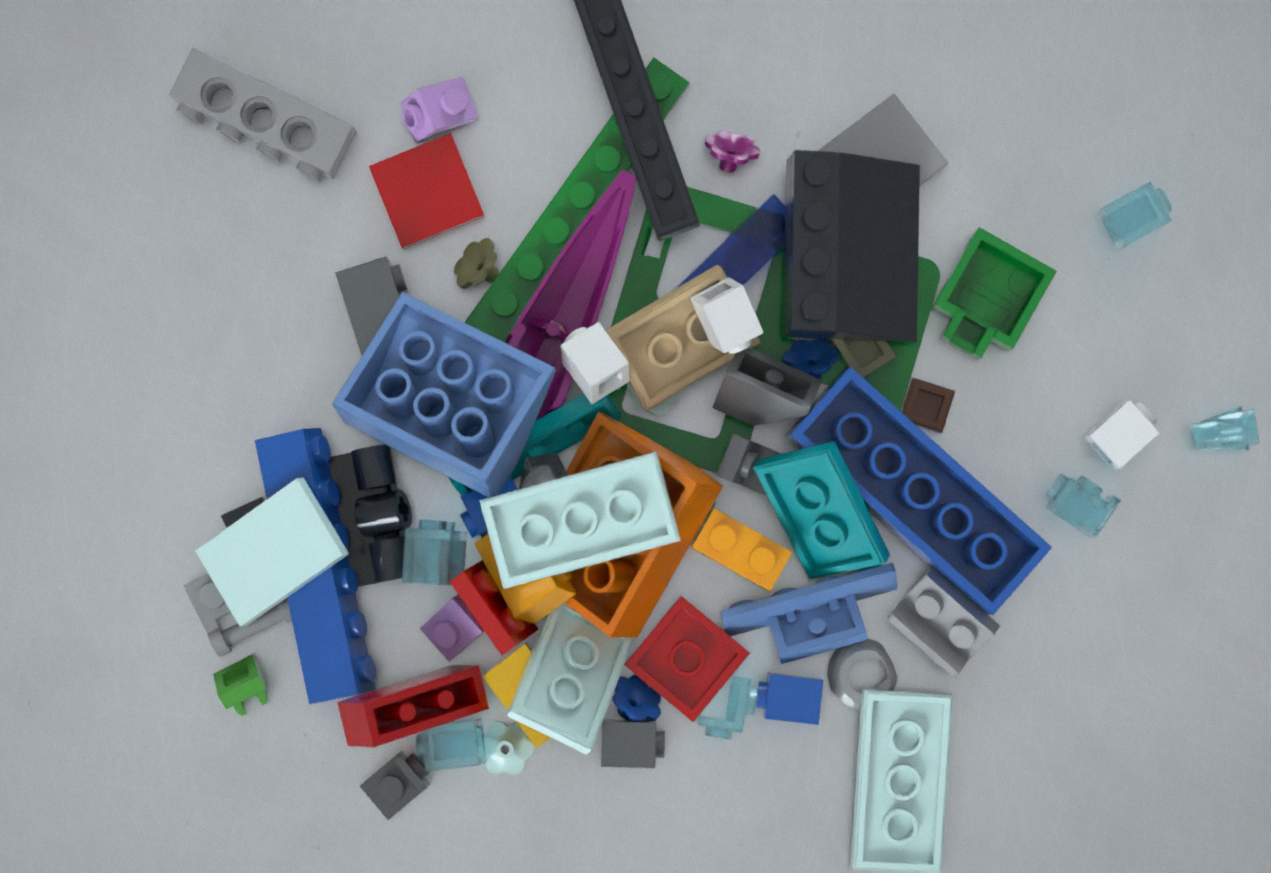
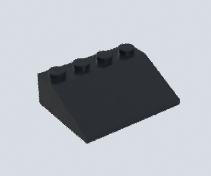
M793 151L786 160L782 337L917 342L920 165L843 152Z

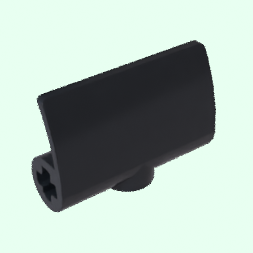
M382 444L351 451V453L331 456L328 461L331 478L336 482L339 489L340 501L337 506L340 521L348 533V559L350 567L356 573L358 587L415 576L407 529L412 523V511L407 495L398 486L391 447Z

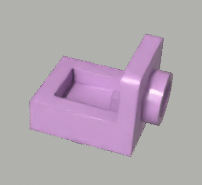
M463 77L418 88L401 102L404 124L411 131L416 143L426 140L434 133L470 124L479 118Z
M458 594L420 628L449 662L484 631Z

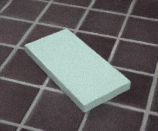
M657 452L480 500L504 589L681 541Z
M862 689L850 865L853 870L941 873L953 706L952 694Z

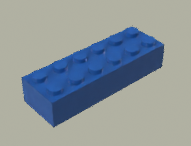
M851 367L843 369L811 405L807 416L800 417L785 434V437L799 450L835 442L868 511L986 614L994 615L1052 549V546Z

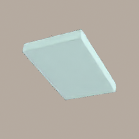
M304 478L293 480L195 551L240 627L249 625L349 555Z
M564 602L545 616L506 716L584 754H588L594 746L634 637L610 638Z

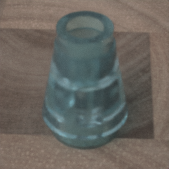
M1242 406L1192 424L1196 450H1249V445L1260 444L1254 409L1242 410Z

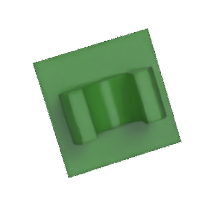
M253 654L213 674L218 697L225 709L234 706L235 711L243 716L247 714L244 700L255 695L259 698L262 705L268 702L262 670Z

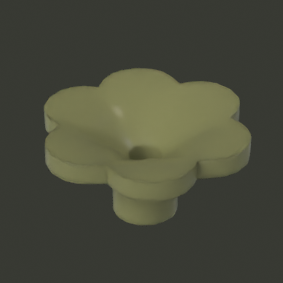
M484 238L479 243L471 242L465 248L463 257L455 264L454 274L458 276L456 283L462 289H466L472 284L479 285L484 280L491 283L498 276L499 270L494 266L497 260V253L493 251L494 242L491 239Z

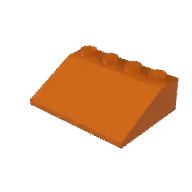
M598 412L563 477L657 452L681 541L571 570L572 578L569 581L577 594L565 603L610 638L638 637L722 490L723 485L690 461L605 413Z

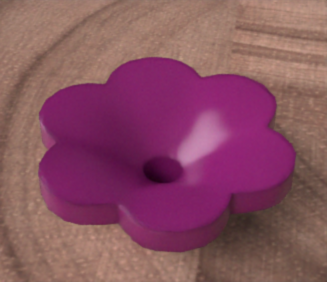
M720 130L716 135H708L705 138V146L711 150L710 154L714 158L720 159L719 168L724 172H735L737 164H746L748 160L758 159L760 155V149L754 145V139L747 135H736L728 130Z

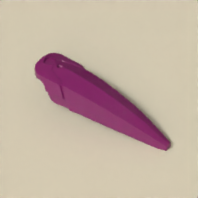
M622 170L566 243L505 341L506 344L554 367L556 370L535 421L563 406L571 387L573 378L562 364L561 344L576 329L581 327L588 329L597 322L610 283L634 194L637 176L625 170ZM558 324L562 325L565 332L560 330Z

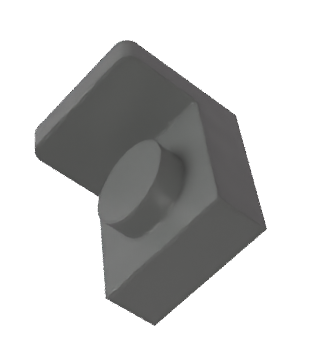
M733 434L716 476L766 495L753 466L759 459L781 453Z
M400 751L362 783L360 787L386 819L389 820L430 785L425 778L430 772L414 753L407 757L403 751Z

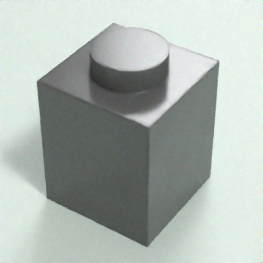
M603 719L601 767L655 768V758H664L665 731H656V720L634 722L632 720Z

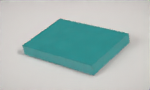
M835 442L762 458L756 462L753 468L809 579L886 563L890 553Z

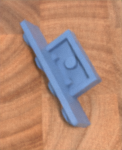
M893 563L861 568L857 573L842 577L827 576L818 580L814 585L800 589L784 588L775 592L771 597L754 602L752 600L738 601L732 604L729 609L721 611L725 633L729 636H734L770 625L781 664L866 641L867 633L856 601L896 590L898 588L896 571Z

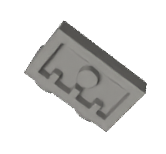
M934 567L901 598L888 616L889 622L904 637L909 638L937 666L943 668L952 677H956L961 672L967 661L995 635L1000 627L997 622Z

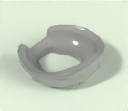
M871 639L837 648L829 661L827 675L830 688L837 698L851 709L861 710L862 693L852 688L848 678L851 667L857 661L862 659H880L884 664L887 678L881 682L876 690L893 691L897 683L898 676L885 648L879 642Z

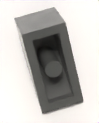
M387 256L335 272L361 356L400 297V292L407 290L400 265L391 266Z
M747 348L735 354L712 408L752 426L807 416L823 380L751 348Z

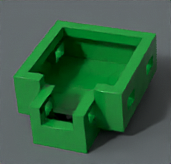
M978 227L931 307L950 318L939 339L976 360L982 358L990 342L997 344L1007 351L1012 350L1057 271Z

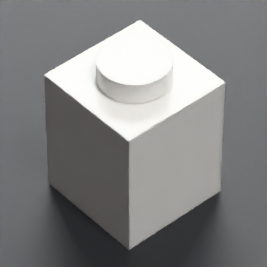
M727 278L690 297L710 344L723 353L728 352L732 354L743 351L753 344V338L764 333L743 285L731 278Z
M599 322L588 329L586 327L576 329L561 344L562 364L591 404H594L630 381L628 361Z
M1128 400L1122 402L1083 438L1114 471L1121 469L1160 432L1153 426L1157 419L1151 411L1141 402L1134 405Z

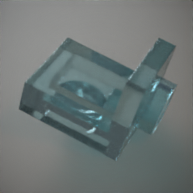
M732 675L725 719L705 715L698 716L697 725L706 727L705 735L731 739L733 731L743 732L745 714L754 715L758 689L750 688V678Z

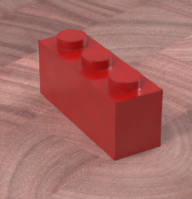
M450 665L337 702L347 745L355 747H377L489 709L479 665Z

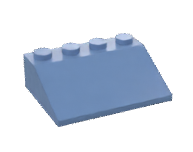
M402 292L332 405L345 424L491 498L499 495L516 467L556 370L554 367Z

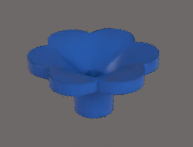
M814 339L811 342L808 340H798L792 343L791 350L786 351L782 359L784 364L821 379L822 374L831 369V364L837 362L840 355L839 350L835 347H830V342L826 339Z
M632 675L629 679L623 676L619 677L614 690L615 694L612 697L619 716L625 720L631 719L634 722H642L645 719L649 721L657 720L661 714L658 706L661 702L660 694L651 687H648L637 675Z

